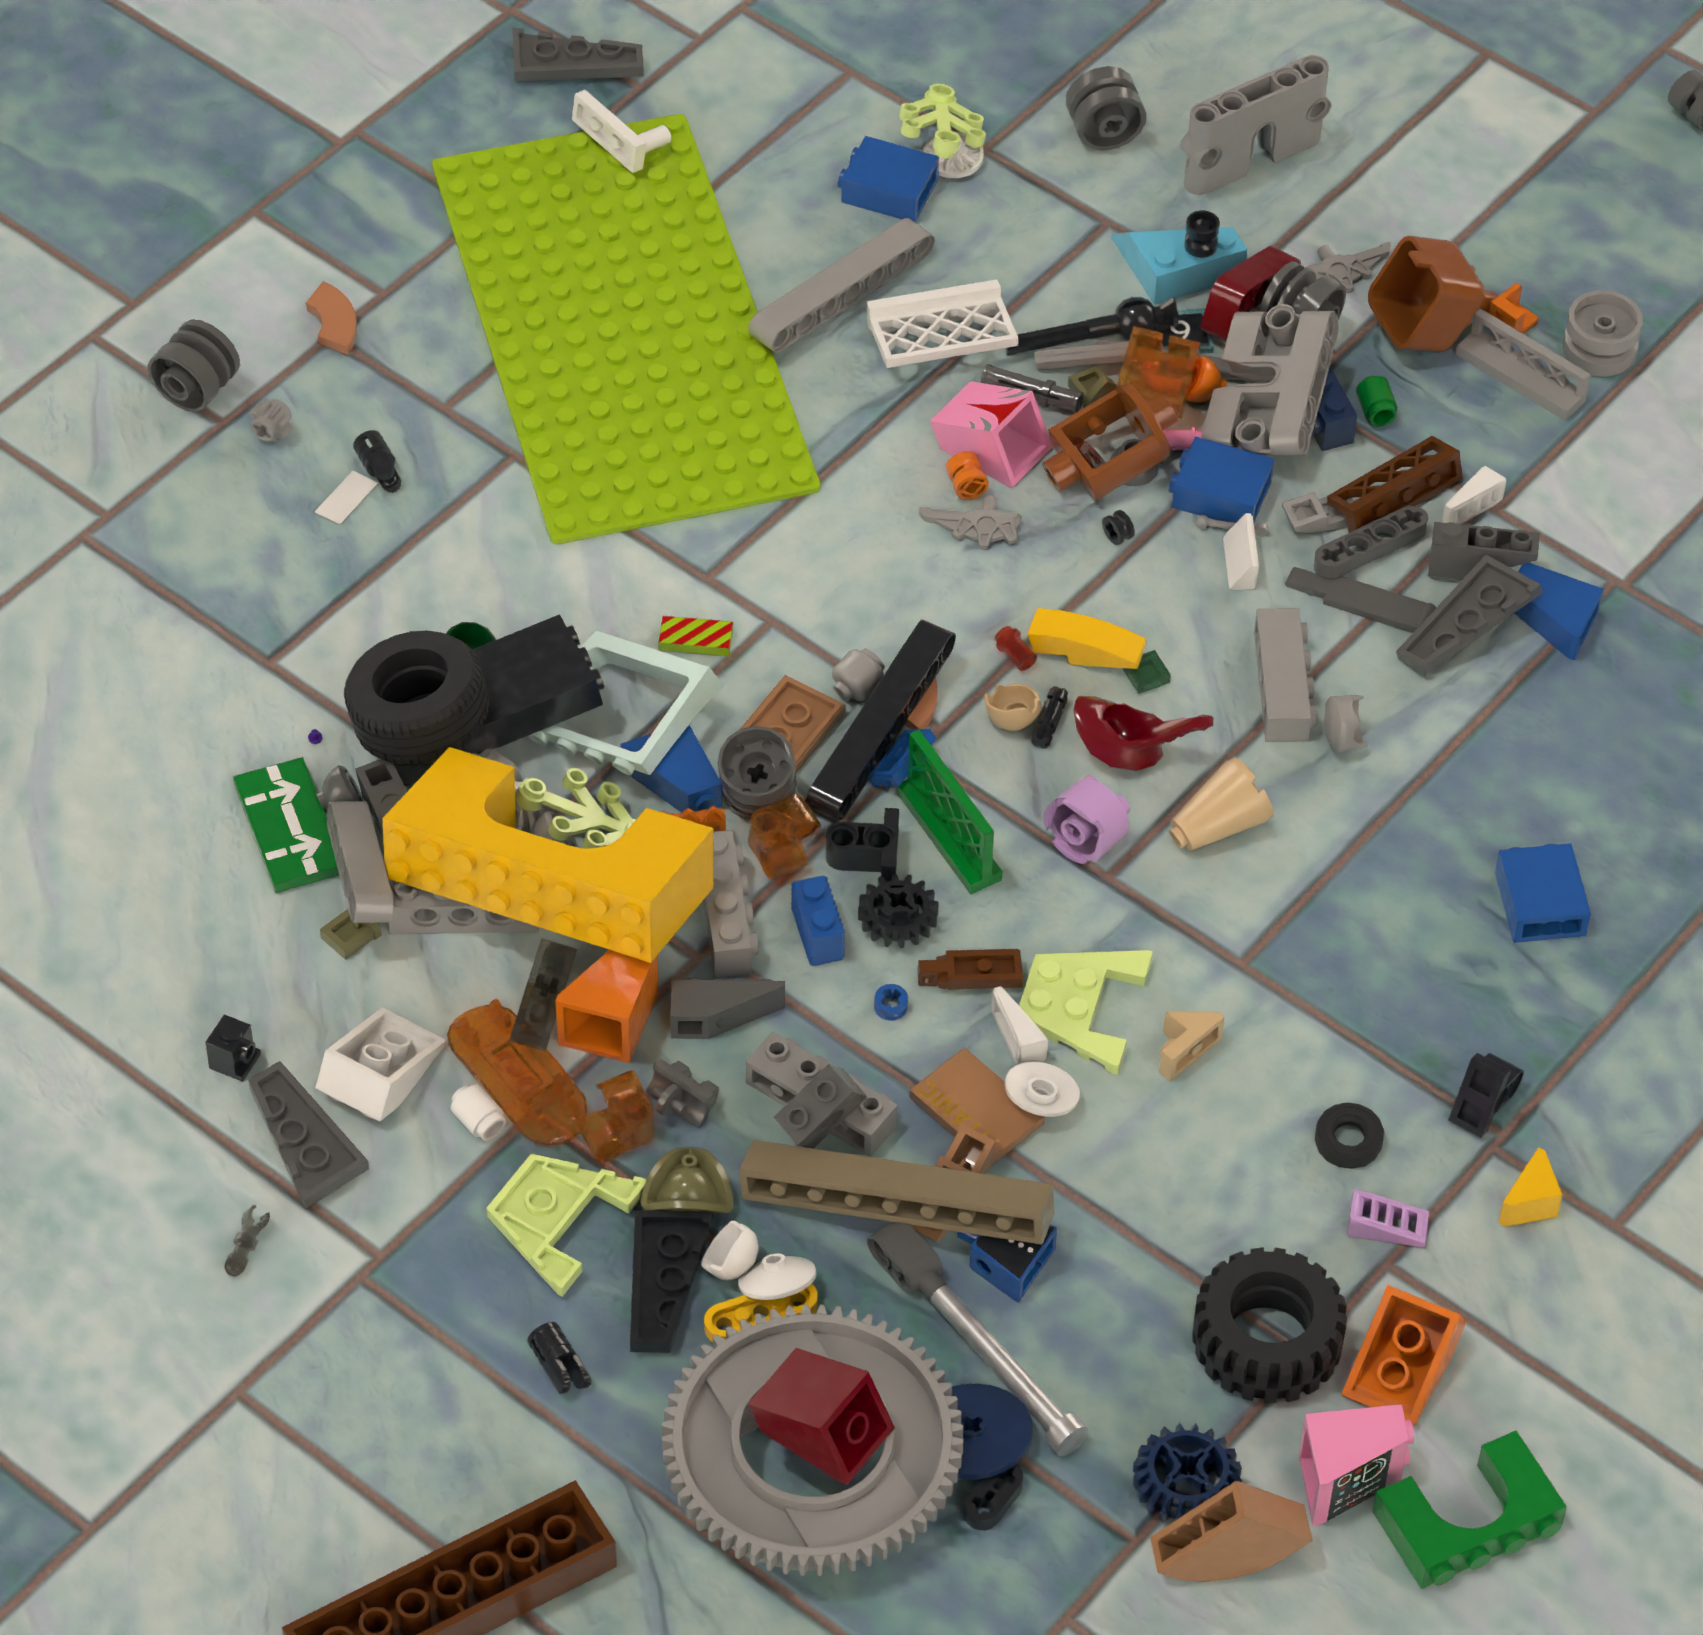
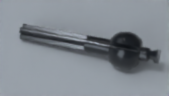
M1130 297L1123 300L1117 306L1115 314L1017 334L1018 346L1006 348L1007 355L1116 334H1119L1124 341L1143 343L1156 333L1157 325L1178 326L1179 314L1176 301L1173 297L1163 305L1154 307L1146 298Z

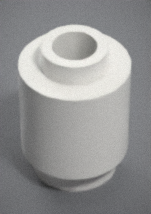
M464 1085L452 1096L451 1112L473 1136L481 1137L484 1141H488L497 1136L505 1127L506 1119L503 1117V1110L480 1085Z

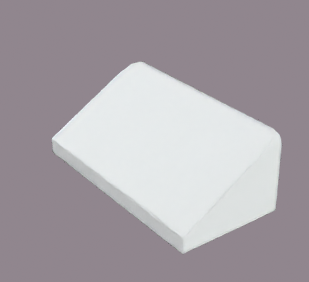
M1246 513L1223 538L1228 584L1231 590H1249L1257 587L1259 563L1253 516H1251V513Z

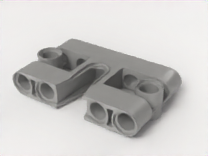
M1317 55L1303 57L1194 105L1190 110L1189 131L1184 135L1180 143L1181 149L1189 156L1185 165V189L1192 194L1203 195L1245 177L1253 158L1256 136L1258 146L1266 148L1272 155L1274 163L1318 144L1321 137L1322 121L1331 109V102L1326 97L1329 71L1327 60Z
M1286 304L1277 305L1268 312H1236L1232 319L1222 360L1230 365L1231 377L1268 383H1246L1213 389L1201 438L1268 457L1272 455H1305L1311 441L1338 336L1339 323L1336 312L1303 311L1301 314H1295L1293 308Z

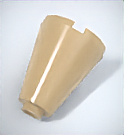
M1236 757L1225 761L1170 821L1172 829L1169 830V834L1180 849L1183 847L1190 851L1263 824L1274 816L1273 806L1264 788L1258 791L1252 782L1256 779L1255 775L1242 761Z

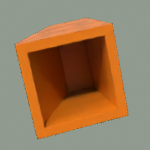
M608 950L561 991L555 1000L558 1045L630 1063L659 994L658 955L650 963Z

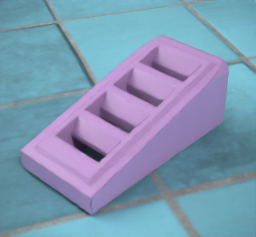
M1353 1190L1347 1236L1425 1248L1429 1211L1369 1192ZM1362 1214H1370V1218L1363 1217ZM1378 1216L1385 1217V1223L1377 1221ZM1393 1218L1401 1219L1400 1228L1392 1226ZM1409 1220L1416 1221L1415 1233L1408 1231Z

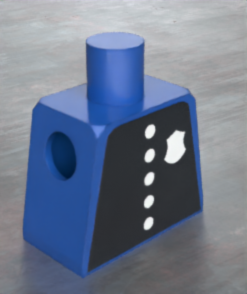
M1050 1224L1043 1245L958 1232L957 1237L972 1245L970 1248V1268L1019 1303L1056 1249L1057 1227Z

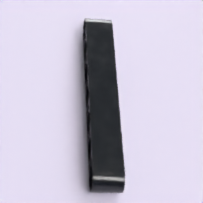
M923 619L918 622L812 783L806 797V807L837 821L843 820L869 781L867 779L869 774L887 753L906 724L907 719L947 661L956 641V633Z

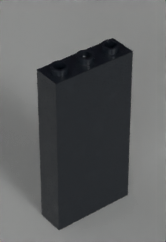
M560 614L473 649L485 680L490 706L482 728L461 751L471 754L477 753L479 755L484 750L502 747L603 705L600 690L605 687L597 668L590 669L592 662L586 648H578L580 641L573 625L567 627ZM434 692L417 694L405 699L401 703L415 702L428 697ZM435 762L423 765L394 764L404 786L418 781Z

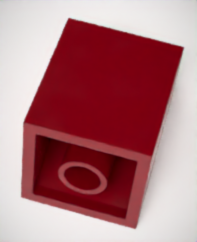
M799 1348L793 1350L748 1403L762 1433L848 1485L895 1428L869 1371Z

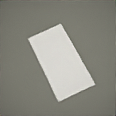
M352 471L317 508L315 513L341 524L378 482Z

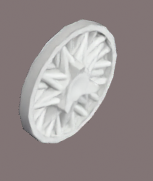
M955 132L961 137L958 152L952 158L939 157L938 175L945 178H962L973 174L979 170L983 163V147L977 148L967 145L965 143L966 135L961 132ZM934 136L926 142L923 152L936 155L934 153L935 149L932 146Z

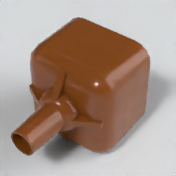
M1409 235L1400 240L1368 291V303L1371 310L1397 348L1437 353L1448 351L1455 344L1464 329L1472 323L1471 319L1480 308L1489 313L1491 301L1498 297L1496 292L1484 289V285L1475 273V268L1469 264L1455 243L1449 240Z

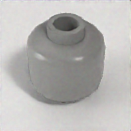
M866 648L862 651L853 649L833 668L832 677L836 683L833 689L845 701H850L853 698L856 701L864 702L868 700L883 677L885 665L872 651Z

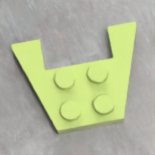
M1153 951L1035 954L1019 1006L1038 1026L1047 1039L1055 1043L1061 1041L1077 1050V1055L1088 1061L1093 1058L1104 1064L1106 1071L1118 1075L1127 1039L1090 1031L1105 979L1109 978L1144 986L1152 962Z
M530 1154L486 1208L487 1217L550 1287L563 1297L582 1273V1263L555 1249L554 1245L594 1196L629 1214L641 1199L646 1179L634 1176L633 1180L617 1177L614 1171L601 1169L598 1173L580 1169L577 1163Z

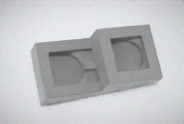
M1315 492L1282 503V508L1295 532L1316 533L1347 527L1346 515L1328 505L1327 497L1318 499ZM1352 498L1345 500L1349 503L1354 502Z

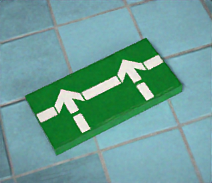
M303 757L233 776L234 786L275 893L339 875L328 833L327 817L318 800L317 791Z

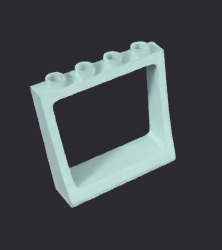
M595 630L582 645V647L586 648L591 659V670L596 668L598 670L603 665L613 664L683 687L684 689L643 748L637 752H632L555 725L531 734L528 738L541 746H546L548 741L554 742L559 750L571 756H574L576 751L583 752L589 761L602 766L605 760L613 762V767L626 775H632L634 770L651 775L687 726L718 693L723 684L708 666Z

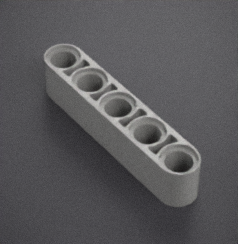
M367 801L329 802L327 807V828L352 923L391 922L393 916V896Z

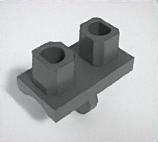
M662 1059L656 1061L653 1065L654 1074L646 1091L658 1100L656 1111L662 1116H668L675 1111L699 1128L706 1124L710 1108L717 1101L719 1087L709 1080L703 1081L700 1084L692 1080V1073L689 1067L679 1060L671 1065Z

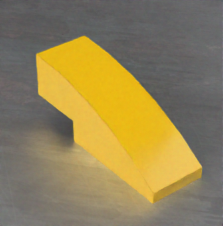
M1037 608L1028 631L1033 653L1067 655L1070 665L1138 669L1147 644L1144 637L1109 622L1082 614Z

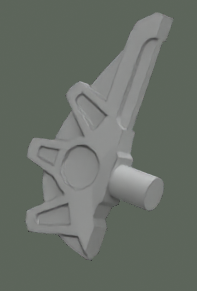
M1389 241L1381 244V246L1353 255L1339 254L1336 256L1328 245H1322L1317 250V253L1323 262L1306 266L1305 269L1315 272L1317 279L1320 277L1327 278L1344 287L1346 293H1350L1354 290L1353 282L1359 278L1369 279L1372 274L1371 268L1380 259L1389 255L1391 243Z
M991 495L983 497L982 509L958 512L935 510L927 507L919 508V515L924 521L937 523L952 531V537L960 541L966 537L978 541L979 549L988 550L991 542L1002 539L1009 545L1015 544L1017 542L1016 529L1022 519L1019 513L1004 514L996 510L997 499Z

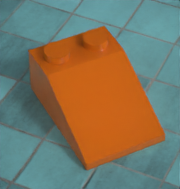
M1387 1285L1341 1395L1368 1407L1402 1404L1405 1420H1411L1412 1425L1416 1426L1452 1359L1467 1322L1461 1314Z

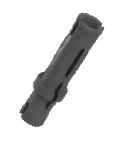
M991 364L985 366L981 376V383L1033 391L1035 399L1040 401L1041 406L1049 407L1053 405L1076 413L1080 410L1083 403V392L1057 386L1056 381L1048 379L1044 382L994 367Z

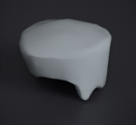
M1363 695L1330 696L1326 701L1324 725L1326 737L1333 752L1339 754L1350 749L1368 746L1367 743H1362L1363 739L1358 712L1359 700L1364 698Z

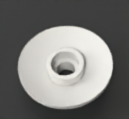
M1024 1062L1018 1064L1008 1071L1004 1082L1008 1097L1017 1106L1027 1112L1040 1116L1055 1117L1065 1115L1077 1106L1080 1098V1090L1076 1081L1064 1070L1048 1063Z
M779 1253L770 1254L764 1257L761 1262L754 1264L747 1273L740 1276L738 1280L739 1289L743 1295L758 1300L788 1297L801 1292L813 1283L817 1275L816 1267L806 1258L784 1256Z

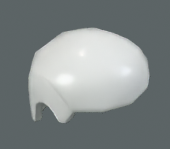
M736 1221L729 1222L711 1242L702 1259V1267L721 1280H733L747 1273L755 1263L759 1250L756 1234L743 1224H739Z

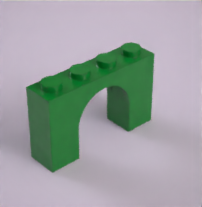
M1517 1430L1481 1446L1477 1467L1498 1497L1503 1509L1501 1516L1486 1526L1463 1528L1443 1520L1432 1509L1412 1476L1376 1491L1372 1512L1421 1589L1432 1584H1445L1455 1574L1463 1570L1481 1568L1491 1558L1504 1552L1506 1554L1515 1553L1527 1542L1538 1537L1542 1539L1551 1537L1562 1527L1567 1506Z

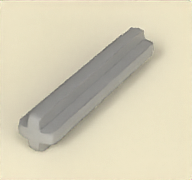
M1133 341L1037 350L1035 352V364L1038 370L1128 362L1135 360V345Z

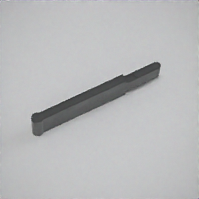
M1297 567L1292 568L1285 582L1288 588L1307 593L1309 596L1323 598L1324 605L1412 633L1436 609V606L1432 603L1422 602L1344 576L1327 579L1319 576L1317 573Z

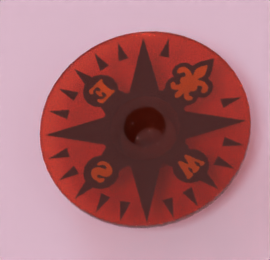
M1079 437L1074 439L1078 451L1092 468L1096 469L1106 463L1099 453L1086 441Z

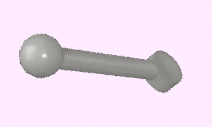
M1200 515L1196 519V525L1201 529L1208 526L1231 529L1236 524L1234 522L1212 520L1205 515ZM1260 522L1254 525V531L1257 536L1264 537L1268 534L1269 526L1266 523Z

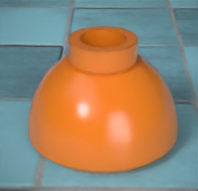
M1205 356L1199 357L1193 362L1183 384L1184 399L1198 403L1208 401L1212 397L1213 389L1226 387L1227 380L1221 377L1219 368L1211 359Z

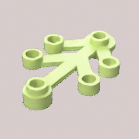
M933 84L925 92L924 99L901 105L899 118L903 120L901 134L909 138H917L920 136L921 128L936 123L937 131L935 132L932 146L935 149L934 153L941 158H952L959 149L961 137L951 131V127L965 134V143L971 147H982L986 137L985 131L982 130L984 117L956 103L955 91L950 86ZM929 109L934 110L933 112L919 116V113L922 111H926ZM949 111L952 112V113H954V114H956L957 116L963 118L964 121L961 120V119H959L958 117L954 116L953 114L949 113Z
M578 768L568 769L562 783L568 791L572 792L580 804L546 791V785L537 778H529L521 782L515 794L516 803L526 811L535 812L545 805L577 818L570 820L564 816H555L548 828V833L552 838L564 841L569 836L587 832L582 842L583 848H598L615 842L636 820L632 819L619 801L621 789L612 782H603L596 794L597 800L607 806L614 818L605 815L585 787L587 775ZM602 828V829L607 830V831H609V832H611V833L604 834L603 832H601V831H599V830H595V829Z

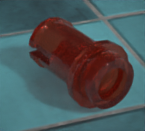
M1006 626L999 630L995 636L996 648L999 651H1004L1014 661L1020 671H1025L1034 665L1038 657L1021 639V632L1017 628Z

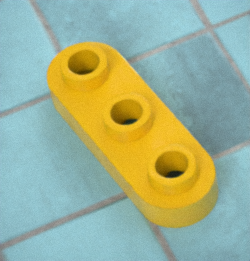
M811 1284L801 1292L780 1299L758 1300L743 1295L710 1307L704 1316L705 1334L712 1342L715 1335L726 1339V1330L718 1329L720 1326H730L740 1332V1320L745 1319L753 1326L755 1325V1314L757 1313L767 1315L764 1318L770 1320L771 1309H776L780 1316L784 1317L787 1306H792L796 1315L801 1314L803 1305L794 1306L792 1303L796 1301L804 1303L803 1305H808L811 1313L814 1314L818 1304L817 1290Z

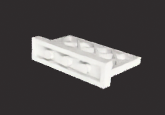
M997 279L867 301V329L870 336H874L886 368L1018 346V335L1002 301L1001 287ZM975 322L985 327L978 331L969 326ZM940 328L952 331L948 337L936 332ZM993 330H997L1007 335L995 337L989 334ZM907 333L920 337L915 343L904 339ZM961 335L973 339L970 342L964 343L957 341ZM927 341H931L936 344H939L940 346L935 348H928L924 345L927 343ZM895 346L907 350L906 353L891 355L890 351Z

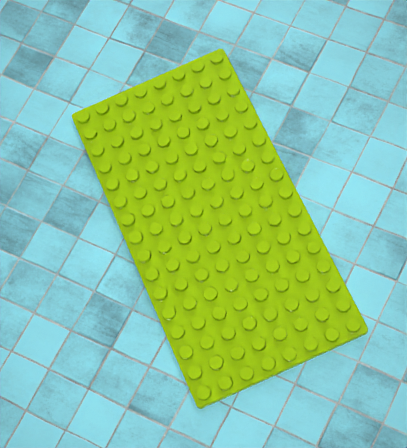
M684 114L669 115L625 124L637 135L660 125L666 126L671 134V142L669 144L645 153L643 169L634 173L628 170L585 131L436 158L432 161V170L549 538L553 544H563L814 494L820 491L818 475L773 352L748 332L749 324L758 312L692 131Z

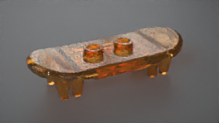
M496 998L490 1002V1005L474 1007L455 1018L449 1026L447 1033L448 1045L451 1051L525 1138L537 1144L551 1146L569 1142L580 1133L586 1123L588 1113L584 1094L535 1034L511 1009L501 1006L500 1001Z

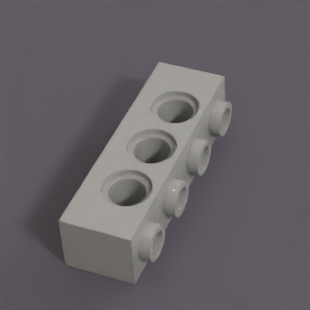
M388 879L393 896L392 921L388 922L389 934L539 932V927Z

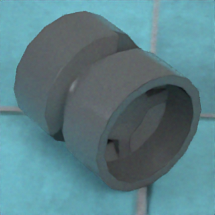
M1691 70L1681 75L1675 81L1668 93V102L1681 114L1686 115L1687 119L1696 127L1703 130V75L1696 70Z

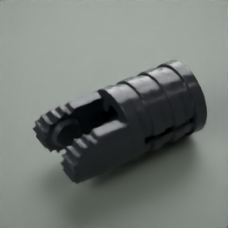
M369 430L360 434L353 443V449L367 473L375 476L384 490L392 493L397 492L401 486V479L394 467L395 457L382 435L376 430ZM366 439L370 441L372 445L371 448H369V446L367 445L365 441Z
M548 1322L531 1332L527 1343L533 1349L535 1356L559 1394L568 1392L571 1382L578 1389L588 1388L591 1385V1377L569 1341L566 1340V1336L561 1331L558 1323Z

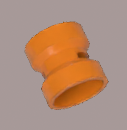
M971 451L959 452L953 455L946 463V471L953 481L954 490L959 498L963 500L976 499L987 491L989 481L984 471L981 470V463L976 453Z

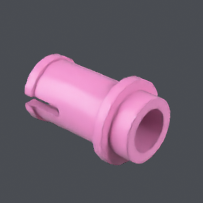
M1192 427V430H1163L1170 450L1190 449L1195 436L1199 438L1202 436V430H1196V427Z

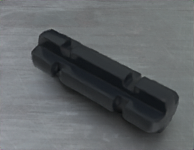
M1057 686L1050 688L1047 695L1048 699L1044 702L1038 717V724L1034 727L1031 735V743L1034 746L1042 748L1050 746L1053 738L1052 734L1056 731L1063 713L1062 709L1065 708L1068 700V691L1065 688Z

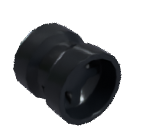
M1199 210L1187 217V233L1185 235L1184 247L1188 254L1198 258H1206L1217 251V235L1219 233L1220 221L1214 213Z

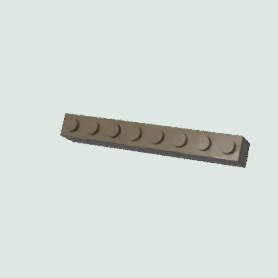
M759 1140L752 1141L739 1169L742 1199L1042 1245L1055 1214L1053 1184Z

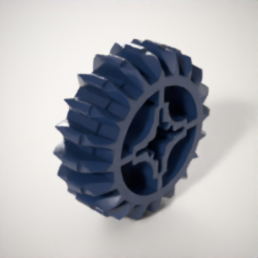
M1179 1422L1175 1432H1171L1164 1426L1160 1431V1437L1150 1434V1437L1147 1439V1445H1141L1137 1458L1133 1463L1134 1489L1138 1490L1137 1497L1139 1503H1147L1149 1515L1160 1511L1162 1524L1169 1518H1173L1176 1521L1235 1481L1242 1482V1479H1240L1242 1467L1240 1462L1236 1461L1237 1453L1235 1448H1227L1228 1442L1225 1437L1215 1440L1212 1428L1205 1433L1199 1432L1197 1423L1192 1426L1191 1430H1184V1427ZM1160 1465L1165 1469V1475L1167 1476V1481L1164 1484L1160 1482L1155 1473ZM1211 1467L1219 1478V1482L1215 1486L1209 1482L1210 1477L1207 1475V1470Z

